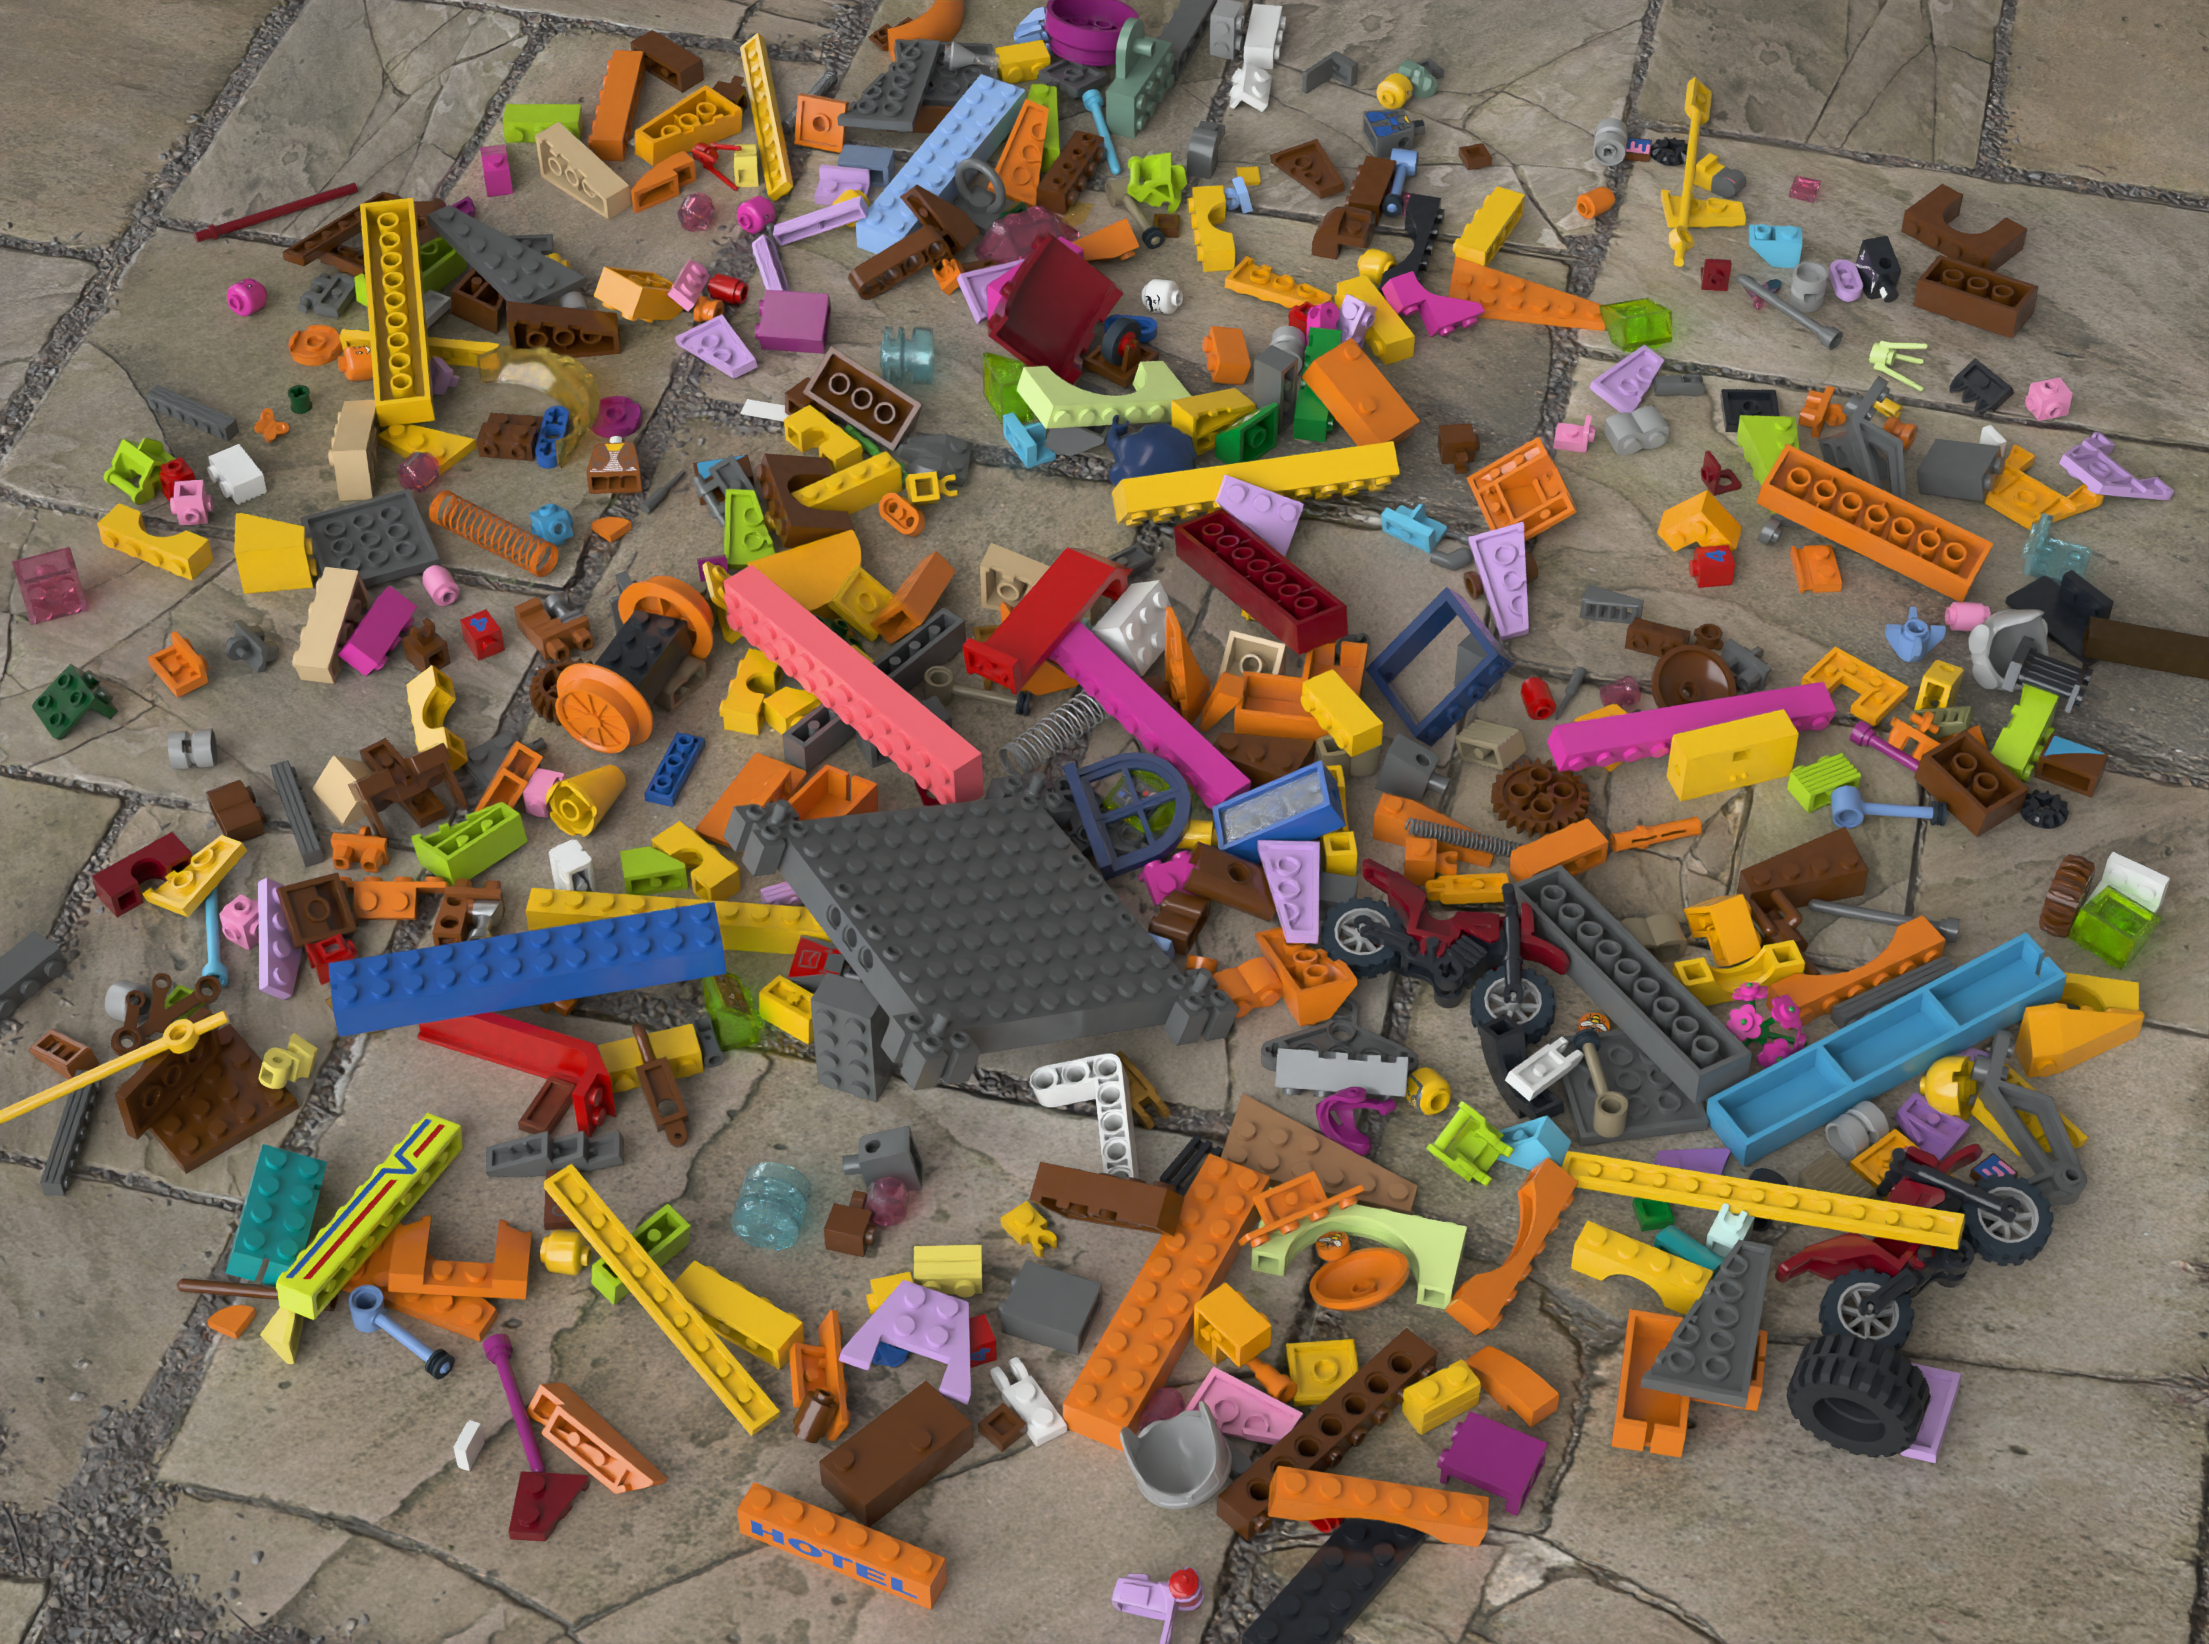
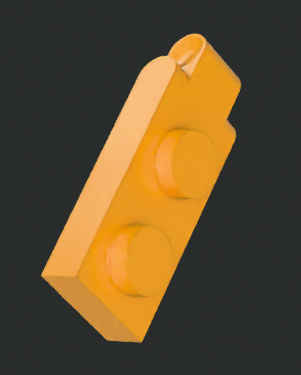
M1507 873L1439 876L1436 880H1428L1425 883V890L1428 900L1441 901L1442 904L1504 902L1502 886L1509 883Z

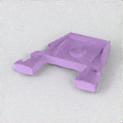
M2095 431L2091 438H2085L2081 445L2077 444L2064 453L2059 462L2068 470L2069 475L2081 480L2087 485L2088 490L2095 494L2170 500L2174 493V490L2158 477L2138 480L2106 454L2112 453L2116 444L2099 431Z
M903 1280L842 1349L839 1361L868 1371L877 1346L881 1341L948 1364L939 1393L946 1398L968 1404L971 1395L969 1302Z

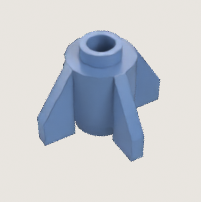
M1045 7L1036 8L1017 26V31L1014 32L1015 43L1021 44L1043 40L1049 55L1053 56L1049 43H1047L1051 36L1045 30L1044 22H1042L1045 19Z
M1910 607L1908 621L1903 626L1886 624L1885 637L1899 658L1907 662H1918L1924 659L1925 655L1944 639L1946 632L1945 626L1931 625L1929 630L1924 621L1917 619L1916 607Z

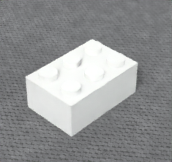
M1160 580L1131 584L1091 630L1103 644L1139 677L1145 674L1165 650L1166 607L1171 606Z

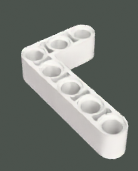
M1109 1053L1037 1068L1030 1076V1084L1042 1106L1057 1107L1096 1099L1103 1173L1111 1174L1121 1179H1126V1177L1139 1179L1129 1079L1120 1058ZM1123 1156L1121 1159L1115 1160L1117 1157Z

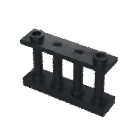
M2023 635L2010 662L2001 688L2012 692L2016 684L2022 686V683L2052 693L2068 699L2064 711L2070 713L2073 705L2080 706L2086 691L2080 687L2081 685L2088 686L2094 671L2088 668L2091 659L2085 658L2082 668L2037 653V649L2032 648L2035 639Z

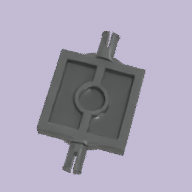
M1062 59L1039 70L1038 80L1044 82L1047 86L1056 87L1057 90L1066 93L1069 97L1078 98L1088 90L1107 84L1108 74L1098 70L1103 66L1084 65Z
M510 730L467 751L468 762L461 767L468 775L457 780L462 791L474 785L485 792L515 741L520 742ZM542 737L527 745L520 742L536 753L547 749L546 742Z

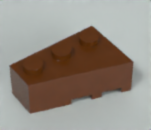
M472 268L451 290V314L497 335L507 300Z

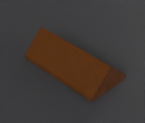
M833 346L829 348L803 391L805 395L892 451H895L915 429L923 404Z

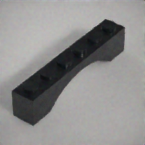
M1411 193L1406 207L1404 229L1411 237L1414 248L1405 260L1384 272L1379 286V292L1384 298L1385 295L1381 288L1389 279L1413 271L1418 282L1421 285L1423 284L1424 272H1427L1429 265V256L1433 254L1434 240L1438 239L1440 229L1438 224L1442 225L1445 209H1441V198Z

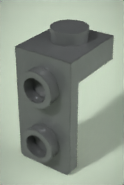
M1338 51L1331 53L1303 72L1302 91L1307 94L1330 78H1334L1349 87L1357 84L1358 62Z

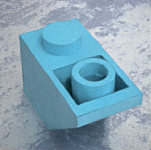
M1749 224V245L1770 266L1795 268L1799 264L1803 244L1802 227Z

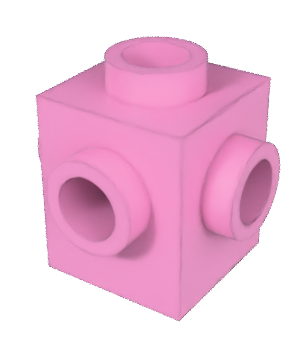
M2059 377L2031 383L2025 403L2027 409L2032 412L2037 421L2068 415L2073 394Z
M204 481L175 482L174 498L170 499L172 514H177L179 526L208 523L209 512L213 511L212 495H207Z
M240 894L231 903L227 904L219 915L225 938L250 951L259 942L258 901L255 899L251 900Z

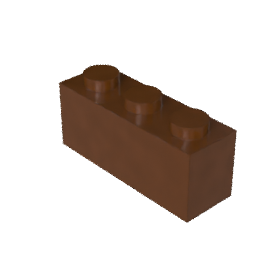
M651 30L630 42L631 51H643L645 71L683 93L704 80L702 59L656 31Z
M1366 156L1363 165L1358 166L1356 180L1352 181L1350 195H1347L1344 206L1375 211V227H1378L1383 214V200L1392 190L1396 174V160Z

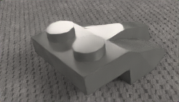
M948 434L926 435L908 438L907 444H901L896 451L899 458L909 462L903 468L907 474L937 471V478L940 480L947 475L955 474L956 480L949 483L963 487L967 477L972 443Z

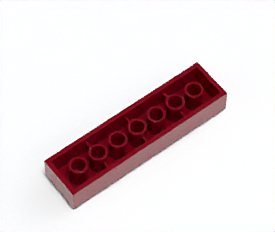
M1221 508L1174 527L1176 556L1298 655L1308 653L1315 648L1327 643H1333L1337 639L1348 635L1347 605Z

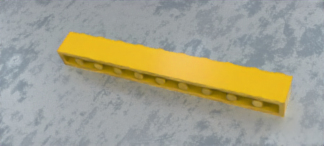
M531 888L525 910L528 929L533 931L715 902L724 950L795 955L801 935L833 943L807 907Z

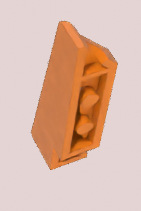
M549 1383L539 1386L526 1410L528 1416L545 1425L541 1433L544 1437L615 1494L662 1485L667 1481L665 1475L566 1384Z

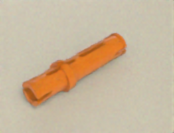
M1693 816L1692 818L1648 827L1638 825L1635 826L1634 830L1611 833L1609 841L1611 849L1615 853L1636 847L1647 849L1651 844L1701 835L1702 826L1699 818Z

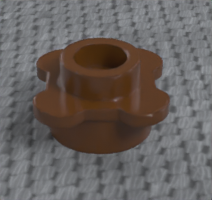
M1703 624L1694 630V636L1697 638L1695 645L1703 646L1710 650H1720L1724 646V643L1721 641L1723 632L1714 624Z

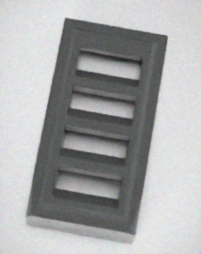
M1589 585L1582 598L1580 618L1632 624L1635 617L1642 619L1644 600ZM1627 608H1632V613L1627 612Z

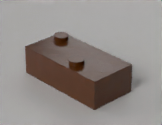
M1939 255L1918 279L1914 306L1948 317L1951 320L1960 321L2013 339L2034 313L2039 286Z
M925 1381L819 1461L821 1484L864 1526L871 1527L974 1447L972 1422L931 1384Z

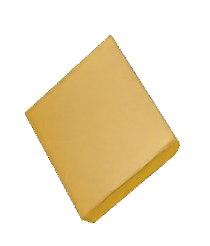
M1258 166L1236 167L1237 177L1242 176L1245 186L1259 185L1261 183Z

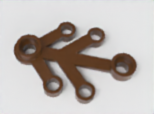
M165 973L155 975L151 983V988L154 992L149 1020L137 1028L138 1015L144 1006L145 996L141 991H130L125 998L127 1011L124 1027L117 1029L113 1033L111 1038L112 1050L116 1055L122 1056L154 1042L155 1040L146 1038L155 1032L164 1033L166 1028L175 1019L200 1003L209 1004L215 1002L219 998L222 989L220 981L214 976L207 975L201 977L195 985L194 992L164 1010L166 995L171 988L172 980ZM164 980L168 986L159 988L156 985V981ZM203 988H210L213 994L205 996L201 990ZM131 997H138L141 1003L139 1005H132L129 999ZM129 1039L133 1042V1046L126 1048L121 1044V1041Z

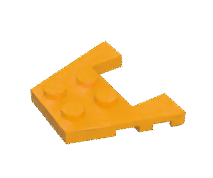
M2015 444L2011 449L2009 457L2005 460L2003 473L1998 475L1994 489L1989 491L1985 499L1986 505L2031 531L2099 507L2103 503L2104 495L2089 491L2085 484L2081 485L2067 497L2059 494L2024 473L2034 464L2036 456Z

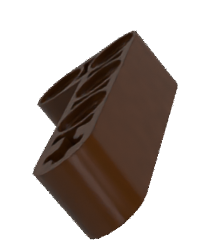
M926 225L855 267L849 273L848 280L861 299L870 300L928 265L932 269L935 268L940 271L944 267L942 260L951 261L954 257L948 244L937 229L932 225Z

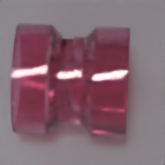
M1629 675L1619 678L1616 684L1608 683L1602 686L1599 692L1604 707L1617 704L1623 709L1624 705H1633L1641 699L1639 686Z

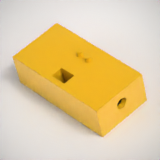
M1782 709L1674 734L1672 736L1666 777L1680 802L1787 777L1792 772L1799 733L1785 710Z

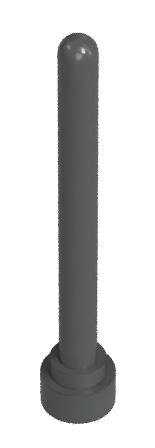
M1745 274L1737 276V282L1818 335L1821 345L1827 349L1833 350L1841 342L1843 332L1834 326H1822Z
M1812 899L1808 903V907L1812 911L1892 926H1900L1917 918L1819 899ZM1948 917L1947 920L1941 919V921L1927 919L1946 939V942L1956 943L1960 919Z

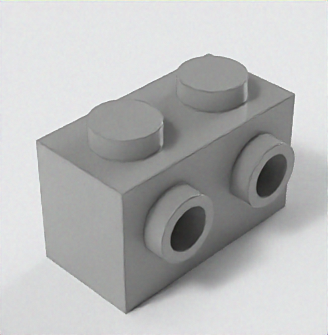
M1233 0L1217 1L1211 13V56L1233 60L1237 51L1242 50L1244 37L1242 36L1244 25L1243 2Z

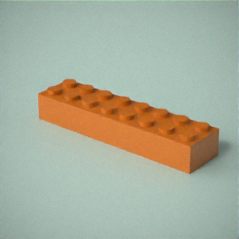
M1788 444L1785 445L1763 482L1756 502L1958 602H1964L1994 544Z

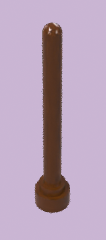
M182 1278L177 1282V1288L181 1292L279 1300L276 1286ZM338 1293L323 1311L335 1310Z

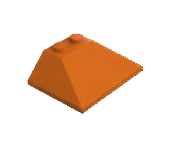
M1540 437L1533 439L1466 478L1490 531L1524 522V542L1578 511L1558 468Z

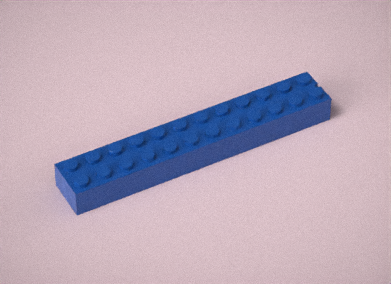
M715 902L328 963L333 1014L339 1037L726 974L724 949Z

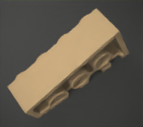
M560 122L535 135L542 178L608 220L632 206L629 185Z
M991 543L980 564L981 607L1000 611V604L1004 601L1015 608L1050 566ZM1101 595L1079 620L1080 622L1083 618H1089V623L1093 626L1101 609Z
M325 567L322 578L320 577L317 580V594L314 602H311L309 605V619L307 625L303 626L301 630V644L299 650L294 652L293 667L296 668L301 680L334 684L344 663V660L338 654L354 632V626H358L363 619V615H360L362 608L368 609L371 601L359 571Z

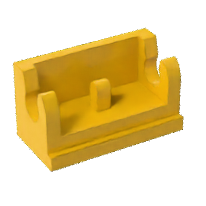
M778 975L759 992V1017L807 1045L814 1041L810 1000L814 994Z

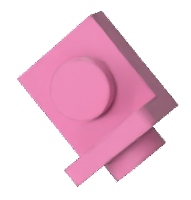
M1586 415L1584 426L1558 423L1553 449L1586 453L1588 442L1593 443L1596 426H1591L1592 416Z

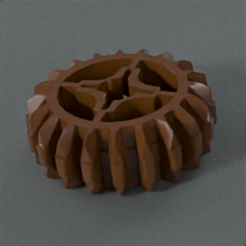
M569 657L565 662H561L558 659L554 665L547 663L545 669H538L537 676L532 677L529 689L531 706L538 714V717L544 718L547 723L554 721L557 727L561 725L555 707L558 698L557 680L562 671L568 666L584 663L582 658L572 661Z
M2072 854L2063 858L2052 880L2039 920L2041 930L2048 932L2047 934L2062 938H2066L2071 934L2095 875L2094 862L2088 861L2085 857Z

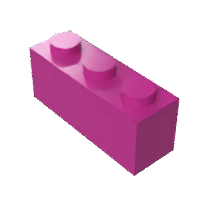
M389 585L374 601L338 656L365 677L373 669L379 671L389 658L385 655L388 650L392 652L402 638L398 636L400 631L404 633L413 623L414 618L411 615L417 606Z

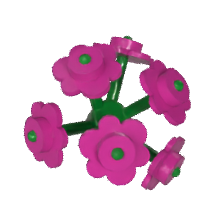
M1746 982L1741 984L1740 988L1735 989L1732 998L1734 1000L1744 999V1001H1748V1004L1743 1005L1740 1010L1733 1009L1730 1012L1731 1019L1726 1023V1028L1733 1035H1736L1739 1041H1743L1742 1044L1746 1048L1751 1042L1760 1043L1764 1051L1760 1052L1757 1056V1062L1766 1069L1808 1045L1807 1041H1805L1807 1034L1801 1033L1803 1024L1798 1016L1800 1009L1788 995H1782L1780 998L1776 997L1772 1000V1005L1774 1006L1771 1010L1772 1017L1763 1021V1017L1756 1012L1755 999L1767 997L1768 987L1760 986L1757 982ZM1780 1022L1784 1029L1798 1027L1796 1038L1770 1032L1769 1026ZM1770 1038L1774 1039L1775 1041L1773 1043L1767 1042L1766 1039ZM1788 1043L1794 1045L1793 1050L1788 1047Z

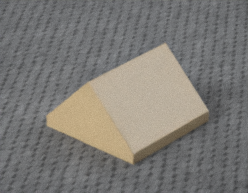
M1230 630L1218 679L1223 672L1242 677L1243 671L1285 676L1287 645Z
M333 755L312 788V791L344 828L366 816L359 801H355L348 784L373 772L364 762Z

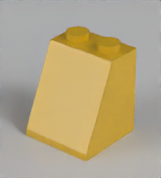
M236 513L234 553L244 594L313 588V576H318V565L316 559H311V555L314 554L312 538H307L304 526L244 513Z

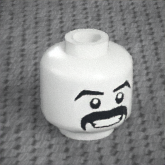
M1152 279L1148 285L1144 286L1141 298L1143 305L1146 306L1149 312L1173 314L1177 307L1182 304L1183 294L1175 281Z

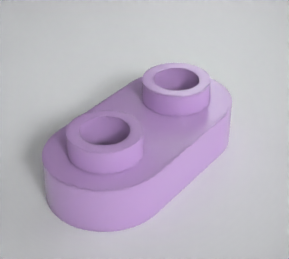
M1848 260L1832 262L1829 278L1836 296L1846 302L1859 299L1862 294L1863 283L1856 265Z

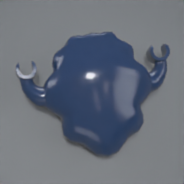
M1119 415L1113 417L1112 426L1107 433L1106 439L1108 448L1113 453L1115 464L1109 471V479L1114 488L1122 479L1196 469L1195 461L1198 455L1193 447L1192 438L1188 434L1183 433L1176 427H1172L1168 423L1161 422L1144 425L1139 432L1125 435L1128 431L1129 421L1127 420L1125 424L1119 425Z

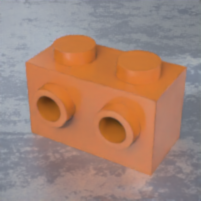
M1211 326L1208 336H1205L1203 339L1202 350L1207 356V370L1211 373L1212 381L1221 384L1244 385L1251 363L1242 329Z

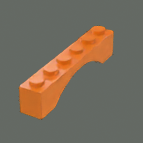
M1923 915L1897 926L1894 938L1888 947L1876 959L1862 967L1831 975L1795 973L1769 986L1766 1006L1771 1011L1774 1007L1772 1005L1774 998H1780L1782 995L1790 996L1792 1001L1799 1007L1800 1014L1798 1016L1803 1024L1802 1026H1805L1817 1017L1831 1014L1834 1005L1942 957L1946 939Z
M1549 1157L1533 1167L1517 1192L1520 1206V1224L1516 1242L1510 1255L1501 1267L1490 1272L1476 1274L1460 1285L1444 1311L1475 1336L1487 1328L1490 1331L1493 1330L1503 1317V1314L1500 1313L1503 1306H1507L1516 1296L1518 1290L1515 1289L1518 1281H1523L1532 1269V1266L1529 1264L1532 1258H1536L1545 1248L1547 1243L1544 1241V1238L1547 1234H1551L1561 1221L1558 1217L1559 1213L1566 1210L1574 1200L1575 1196L1572 1192L1578 1181Z
M1277 1466L1270 1482L1268 1516L1296 1521L1325 1518L1380 1520L1417 1529L1445 1543L1478 1547L1488 1531L1489 1497Z

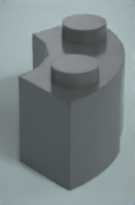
M1846 431L1818 440L1826 463L1863 480ZM1869 444L1880 481L1888 479L1885 459L1880 457L1876 449Z

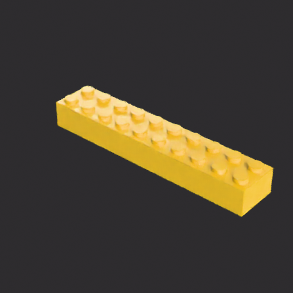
M406 198L360 204L374 397L380 427L435 421L419 228L414 199Z
M1394 441L1122 479L1112 491L1117 525L1126 524V527H1136L1142 525L1143 521L1153 520L1154 523H1164L1170 521V517L1180 516L1182 520L1197 517V513H1211L1221 509L1222 507L1215 502L1224 475L1295 501L1304 502L1305 498L1315 497V500L1329 499L1332 497L1331 494L1342 493L1343 497L1358 494V490L1368 489L1369 493L1385 490V486L1392 484V480L1400 472Z

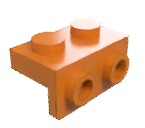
M177 631L170 633L173 645L147 658L149 666L174 695L179 698L209 683L206 670L209 667L204 656L195 653L189 639H183Z

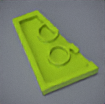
M726 489L724 554L726 555L728 569L743 570L747 568L748 562L775 554L773 542L768 534L754 490Z

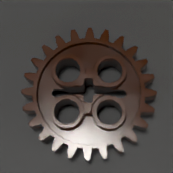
M1536 758L1535 764H1531L1527 759H1524L1523 766L1513 762L1512 770L1506 768L1503 770V775L1497 774L1496 782L1492 784L1491 804H1493V813H1499L1498 820H1507L1506 828L1517 826V834L1526 830L1528 831L1529 838L1535 832L1539 833L1542 838L1545 833L1552 834L1572 823L1584 820L1585 814H1588L1590 793L1587 792L1588 785L1581 783V775L1573 777L1574 771L1571 770L1559 772L1557 766H1552V759H1549L1546 764H1541L1539 758Z

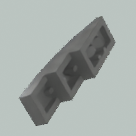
M619 1130L588 1138L584 1131L552 1138L549 1132L546 1131L486 1147V1174L488 1177L546 1176V1170H562L571 1163L576 1169H580V1172L624 1164V1137Z

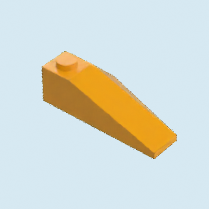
M2061 1003L2026 1007L2014 1049L2027 1078L2047 1077L2052 1074L2061 1073L2138 1037L2145 1015L2143 1011L2115 1008L2098 1012L2094 1011L2092 1006L2083 1005L2079 1010L2068 1009L2066 1004Z

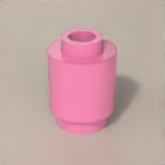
M433 565L424 571L423 586L435 604L446 606L458 598L460 589L447 569L439 565Z
M1953 602L1946 609L1945 623L1950 626L1952 631H1972L1975 626L1984 623L1991 616L1989 606H1983L1982 603Z

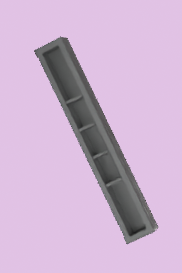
M288 760L270 765L275 785L305 867L324 862L323 854L326 853L323 842H318L321 841L318 830H314L316 828L314 818L309 817V815H312L309 804H304L307 800L304 791L300 792L302 790L300 780L295 779L297 777L295 767H291Z
M1942 956L1834 1005L1830 1019L1839 1029H1842L1957 968L1946 956Z
M77 1070L75 1076L87 1072L88 1070ZM102 1080L69 1094L40 1180L44 1195L65 1196L67 1188L70 1187L72 1171L76 1170V1159L81 1154V1143L86 1138L87 1125L92 1120V1110L97 1105V1094L102 1089Z

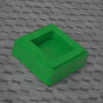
M1644 1198L1633 1199L1632 1207L1641 1232L1663 1229L1669 1225H1674L1675 1219L1668 1202Z

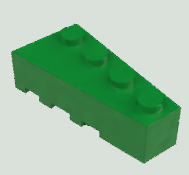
M1310 327L1308 334L1309 342L1308 346H1306L1305 363L1302 369L1300 389L1294 414L1293 439L1326 442L1328 431L1333 432L1334 416L1331 415V412L1302 376L1315 359L1341 344L1342 330Z

